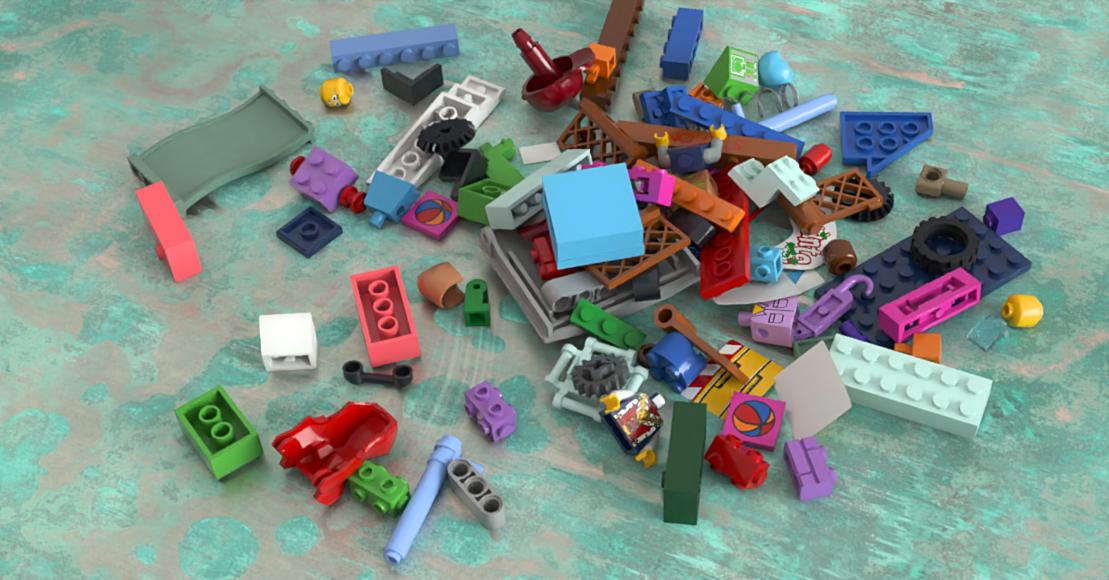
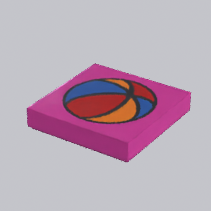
M428 190L401 218L403 225L440 241L462 217L457 215L458 202Z
M734 391L721 435L731 433L743 441L742 445L774 452L786 402Z

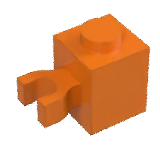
M590 43L588 48H591L594 52L595 61L583 73L588 74L585 81L594 84L597 76L608 79L616 66V51L612 47Z
M914 333L913 346L895 343L894 351L941 365V333Z

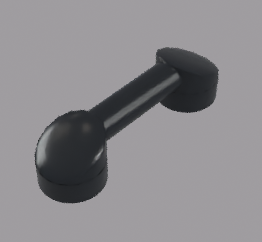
M356 360L348 361L342 367L344 378L354 385L374 383L394 385L395 388L399 389L407 386L413 380V369L408 365L396 366L392 371V375L366 373L363 371L362 363Z

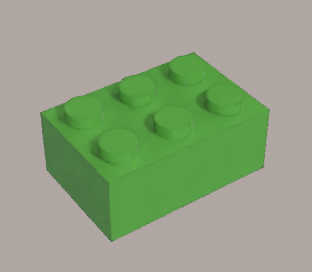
M221 385L174 410L180 429L217 480L264 454L258 433Z

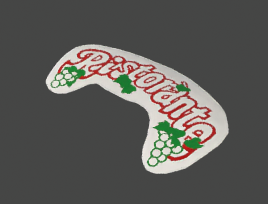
M815 194L811 198L820 200L821 195ZM820 207V210L825 215L831 214L830 209ZM789 216L790 223L793 226V233L788 239L775 246V248H781L783 269L809 270L824 263L821 255L823 248L828 242L837 238L835 221L822 225L821 231L815 235H805Z

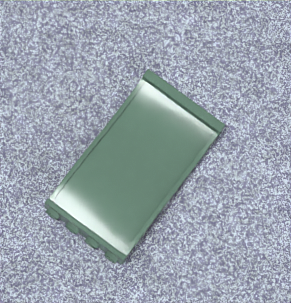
M261 84L259 85L260 90L258 93L232 111L215 119L182 129L154 144L141 155L137 156L134 153L127 157L132 174L145 187L160 181L163 182L179 215L183 218L187 216L186 210L216 188L283 160L307 142L313 144L315 142L313 135L315 130L310 121H305L297 110L291 109L287 102L277 97L272 89L269 90L265 85Z

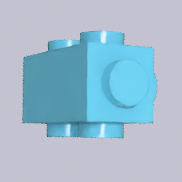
M768 245L760 247L749 246L750 280L765 283L777 282L783 270L781 248Z

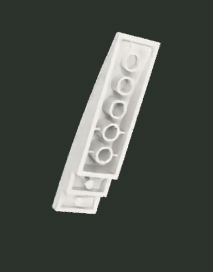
M469 75L461 85L455 83L448 93L442 91L376 170L409 182L417 189L444 163L440 154H429L420 150L417 143L420 132L426 130L427 126H432L434 122L438 123L441 120L455 119L457 117L472 121L476 130L506 95L505 88ZM375 172L366 181V185L370 186Z

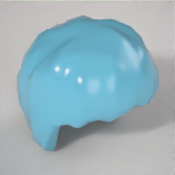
M773 50L761 56L759 59L760 86L771 88L776 92L782 84L792 83L794 73L787 62L780 58L779 51Z

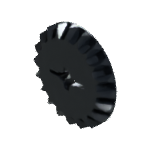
M458 117L441 120L438 123L434 122L432 126H427L426 130L420 132L417 143L420 150L425 153H448L468 144L476 134L475 126L472 124V121Z
M866 176L865 178L884 198L882 206L872 211L865 209L845 218L857 222H873L884 218L891 212L894 205V194L891 193V188L886 187L885 182H878L877 178L871 180ZM853 178L845 181L859 185V182ZM835 187L834 191L840 192L841 188ZM843 189L842 192L852 196L857 195V192ZM859 194V197L867 196L864 199H872L868 194ZM832 198V203L837 204L838 199ZM840 200L839 205L850 207L854 203Z

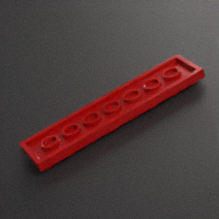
M744 161L711 175L718 187V197L741 208L745 215L733 233L710 223L717 233L701 249L700 295L704 300L718 297L726 291L741 287L750 282L748 195L728 175V172L733 167Z

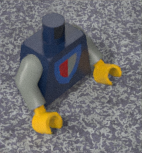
M721 124L719 129H715L714 125L710 127L713 137L711 142L668 148L669 138L667 132H665L664 137H657V133H655V144L661 168L671 169L672 174L703 170L716 165V162L721 157L722 140L727 136L723 124Z

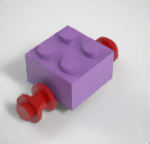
M317 146L312 149L307 158L298 156L292 160L290 174L293 177L288 183L304 197L332 214L339 204L345 208L350 207L351 212L359 214L367 209L364 205L367 194L365 192H358V189L353 186L359 176L348 164Z

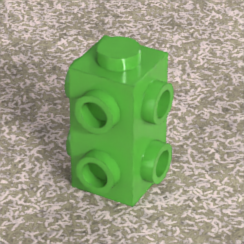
M367 460L348 478L351 494L356 500L360 502L365 501L379 514H386L393 519L405 510L411 498L409 485L402 477H395L388 473L381 465H374Z

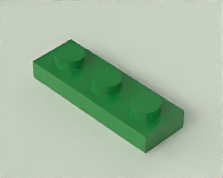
M582 297L578 300L568 319V322L605 343L626 351L632 349L639 352L647 336Z

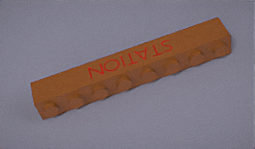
M618 120L617 122L626 133L649 153L645 159L654 156L658 159L654 138L655 133H657V137H664L665 132L668 133V148L707 143L713 139L711 132L623 120ZM726 134V138L722 140L721 157L716 162V165L709 168L724 170L741 161L745 162L752 158L762 163L764 168L785 156L797 161V143ZM611 142L612 152H614V142Z

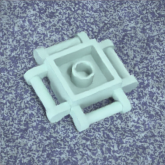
M589 336L582 351L577 350L571 344H565L562 347L560 358L550 375L544 378L542 385L546 390L556 393L552 402L554 408L560 410L566 408L593 417L594 421L603 423L598 413L606 408L605 402L600 403V398H597L596 394H593L590 398H587L586 394L579 395L578 390L574 388L571 375L572 372L576 371L575 366H582L583 359L591 360L594 351L608 356L611 353H614L615 357L621 355L623 360L627 361L630 378L626 379L627 384L631 380L626 390H632L635 393L638 391L641 383L646 381L649 373L641 366L633 367L637 359V351L632 349L626 351L598 342L596 338ZM570 360L573 361L567 371L565 382H560L559 378ZM619 385L620 390H624L626 385Z

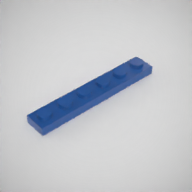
M677 91L668 113L709 131L712 125H714L715 129H719L721 124H723L726 134L797 143V163L805 145L803 141Z

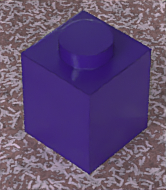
M1010 197L987 204L983 223L1001 236L1021 230L1025 212L1016 200Z

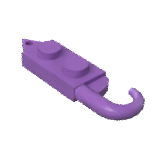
M852 275L835 289L829 290L796 318L797 326L794 332V340L810 336L816 338L851 308L853 296L849 289L857 283H864L867 285L865 295L869 296L874 288L872 280L865 275Z

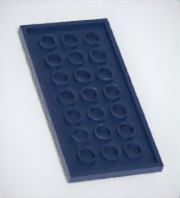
M963 206L946 215L950 219L955 217L960 222L965 221L969 224L970 228L975 229L976 236H979V249L975 264L971 265L970 269L966 272L981 283L980 299L1031 269L1032 262ZM911 235L854 267L853 271H847L814 291V297L819 300L829 290L835 289L852 275L860 274L869 277L874 286L872 293L866 296L867 285L864 283L855 284L849 289L853 296V304L838 320L842 323L852 320L858 331L869 339L870 344L894 351L895 343L897 342L879 328V308L942 277V274H932L930 270H923L920 268L919 263L916 264L914 262L913 255L910 254ZM944 236L933 237L924 242L930 250L942 255H956L965 250L960 242ZM956 299L955 304H951V307L956 306L961 301ZM917 320L912 322V326L905 325V331L915 327ZM914 336L901 343H908L909 341L913 340Z

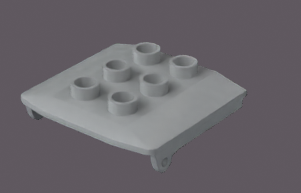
M630 181L632 189L640 191L641 182ZM636 202L638 211L652 205ZM542 208L513 230L491 229L490 226L482 228L481 236L479 237V247L544 344L587 332L568 322L573 309L556 313L541 294V288L546 283V280H540L537 270L539 265L532 262L530 250L533 249V243L523 240L517 233L518 228L544 220L546 217L544 208ZM661 227L655 231H664L665 228ZM662 238L649 239V243L662 242ZM667 239L666 243H675L679 240ZM686 246L658 262L661 299L635 302L633 281L630 278L616 286V292L612 297L594 303V305L620 319L670 298L700 280V263ZM609 261L608 266H621L622 261ZM627 261L626 266H632L631 261ZM600 262L595 265H603L604 262ZM576 267V273L582 272ZM607 273L610 279L616 277L619 274Z

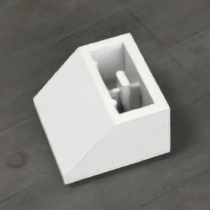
M311 313L259 316L261 354L266 371L317 368L319 344Z

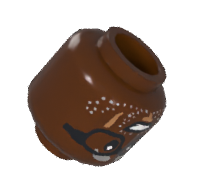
M831 240L822 250L821 255L825 266L833 275L840 276L847 271H853L857 264V256L851 243L847 240Z

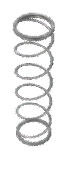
M788 82L779 87L777 94L767 87L760 92L758 98L751 92H746L741 97L739 103L741 106L742 99L747 94L754 96L758 102L759 115L763 118L764 111L760 103L763 91L771 90L776 95L777 109L780 113L783 112L782 103L779 98L780 89L782 88V98L787 109L791 107L786 98V86L788 85L793 92L794 107L798 106V95L795 87ZM728 96L723 100L720 108L722 109L723 104L727 99L734 100L736 104L738 102L734 98ZM712 101L706 102V103L714 104L716 107H718V105H716V104H715L714 102H712ZM686 121L688 129L694 130L691 123ZM696 125V130L700 131V127Z

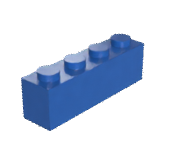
M679 7L677 15H673L672 29L669 28L667 40L669 42H665L664 55L660 57L659 67L663 69V78L689 80L703 29L704 10Z

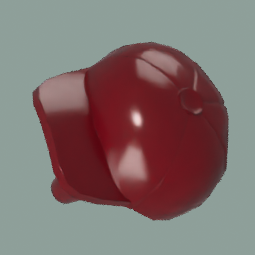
M519 28L512 33L511 36L515 45L521 51L520 56L533 72L522 87V99L526 100L536 110L546 113L561 109L574 99L583 86L582 72L591 67L595 61V54L592 49L585 47L572 54L559 56L551 60L538 41L534 42L531 36L523 29Z

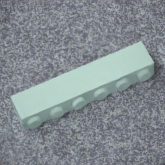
M567 149L485 206L491 229L513 230L543 208L541 195L543 193L542 176L581 170L582 164L592 165L590 149Z

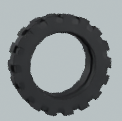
M940 216V218L930 217L928 221L923 220L919 223V227H915L912 234L910 254L913 255L914 262L920 264V268L923 270L928 269L930 273L935 275L940 273L944 276L960 267L968 271L970 266L975 264L977 258L979 236H976L974 228H970L969 224L965 221L960 222L958 218L952 217L950 219L947 216ZM944 236L960 242L965 250L956 255H942L930 250L924 242L933 237Z

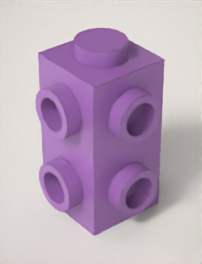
M486 380L464 392L466 400L464 404L465 411L470 418L474 417L477 420L479 429L484 435L488 434L496 442L501 438L508 437L516 430L515 419L517 418V413L511 404L507 405L504 402L502 394L497 387L493 388Z

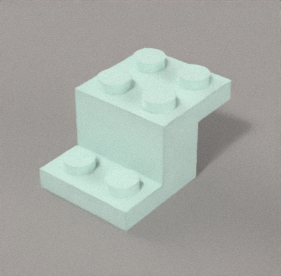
M788 156L768 164L765 168L762 163L752 158L733 167L728 172V175L759 208L775 201L781 192L794 206H797L813 197L820 190L813 178L805 175L799 168L798 163Z

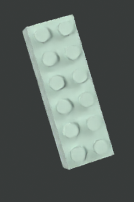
M836 333L829 352L843 380L851 402L975 440L993 380Z

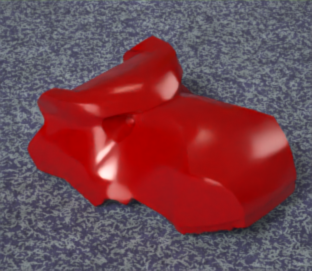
M348 401L339 411L327 418L324 415L316 418L306 416L293 429L276 436L272 446L282 455L279 465L283 469L296 467L317 489L313 498L322 504L330 506L339 499L344 490L346 479L361 466L362 462L389 455L398 431L397 420L377 403Z

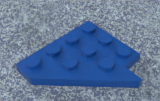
M840 111L842 164L866 165L867 176L872 178L932 135V113Z

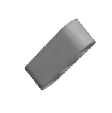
M587 270L552 279L541 288L542 296L556 313L574 309L581 297L594 304L609 299L616 292V287L608 290Z
M459 458L450 462L448 465V476L452 491L486 529L497 530L501 528L506 520L504 503L500 495L468 460Z

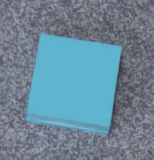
M626 163L542 176V204L557 270L644 255L643 226Z

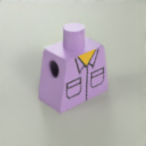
M798 296L757 302L753 312L739 311L738 325L751 327L752 339L754 341L792 347L794 332L797 326L796 318L800 316Z

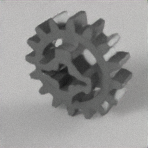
M604 353L598 356L592 355L589 361L583 359V365L575 366L576 371L571 373L575 390H578L579 395L586 394L587 398H590L593 394H596L597 398H600L602 395L608 396L611 393L610 391L620 390L619 385H626V379L630 378L627 361L623 360L621 355L615 357L614 353H611L609 356H605Z

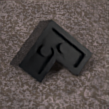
M438 63L413 80L398 71L393 73L386 68L380 70L383 88L412 106L418 104L444 84L442 67Z
M459 148L440 154L444 163L438 177L443 182H455L450 198L458 202V189L483 180L488 164L478 149Z

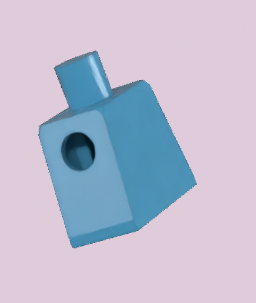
M376 170L364 200V205L372 213L368 224L376 229H380L385 219L394 223L400 222L401 218L419 198L420 193L413 184Z

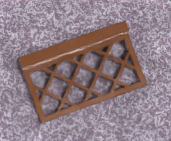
M585 97L579 103L582 109L556 141L564 151L587 147V149H590L592 161L600 160V162L606 163V158L613 157V163L619 164V156L627 155L629 159L626 161V167L629 170L638 159L644 161L649 154L597 104ZM587 116L588 127L581 128V121ZM601 130V139L593 141V131ZM588 132L587 142L580 143V134ZM571 135H574V145L567 146L565 142ZM614 142V152L606 153V143ZM600 145V155L593 156V146Z
M652 204L639 211L643 226V238H645L643 242L645 247L644 255L612 260L622 261L621 266H608L609 261H606L603 265H595L597 263L577 266V268L581 271L587 270L602 285L611 290L685 248L691 242L687 235L660 215L659 207ZM661 227L665 228L664 231H655ZM662 238V242L649 243V239ZM667 239L679 240L675 243H666ZM647 250H660L654 255L646 254ZM627 261L639 262L635 266H626ZM606 273H619L610 280L606 277Z

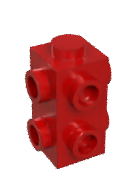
M728 433V435H716L703 457L711 463L710 468L719 474L725 473L731 478V483L742 490L761 486L767 478L768 474L766 472L770 466L769 463L763 460L764 456L755 449H747L742 445L743 441L731 433Z

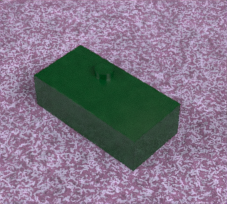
M674 401L666 472H662L661 488H664L663 522L697 525L706 440L707 403Z

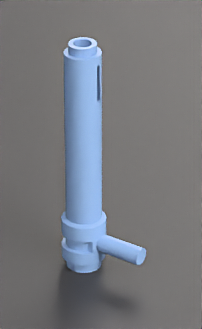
M827 93L757 123L782 132L834 110L837 106V100L833 94ZM740 103L732 105L733 113L744 118Z
M444 435L436 442L434 451L427 460V467L383 550V558L386 562L398 565L399 562L404 560L448 475L449 463L455 459L462 458L459 457L462 444L457 438ZM469 461L481 474L484 466Z

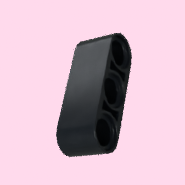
M678 208L667 219L690 238L691 244L689 246L697 250H701L717 233L716 229L706 219L682 208Z
M647 250L646 254L654 255L657 253V250ZM631 261L632 266H635L639 263ZM658 263L632 277L635 302L661 299Z

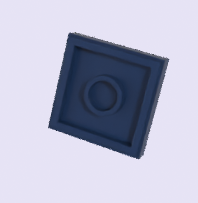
M311 206L276 231L277 238L308 259L343 233L340 225Z

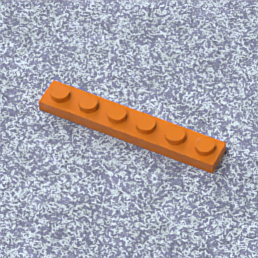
M638 159L634 165L647 168L646 172H652L653 168H657L641 159ZM675 177L671 203L733 233L745 215L741 208Z

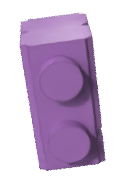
M814 436L802 438L800 441L798 439L787 441L784 444L783 458L799 500L807 501L815 497L830 496L833 484L836 483V475L832 467L828 468L826 464L827 453L823 445L819 446Z

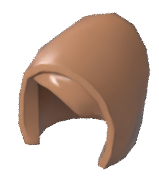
M449 262L437 264L417 276V286L420 293L439 307L452 309L465 301V294L457 285V283L463 281V277Z

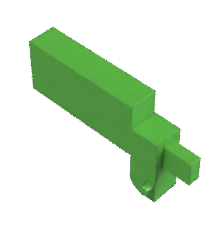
M504 138L501 139V143L494 147L489 142L479 147V151L488 164L484 175L485 179L489 178L511 186H515L525 179L508 161L516 155L514 142L510 138L506 140Z

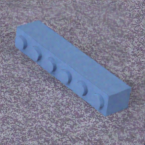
M455 23L330 40L334 73L460 55Z

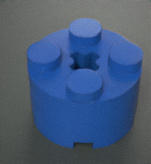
M674 331L670 335L668 332L645 356L651 367L649 370L651 377L658 382L661 380L667 382L670 389L676 394H680L706 368V360L701 352L697 355L692 349L695 346L692 341Z

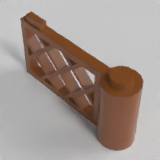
M855 168L816 182V186L820 189L816 194L821 195L820 200L809 198L794 206L781 192L778 195L777 202L805 235H815L821 231L822 225L865 209L872 211L880 208L884 198L861 172ZM851 178H855L859 182V185L848 183L845 181ZM835 186L841 189L840 192L828 190L826 187ZM843 189L857 192V195L852 196L842 192ZM859 194H868L872 199L860 198ZM827 196L838 199L837 204L823 201V197ZM840 200L854 203V205L848 207L839 205ZM820 207L835 211L834 213L825 215L820 210Z
M663 304L656 309L653 316L654 323L665 334L669 332L670 335L674 331L684 335L695 344L694 347L745 385L748 382L749 378L737 366L696 335L695 326L673 305Z

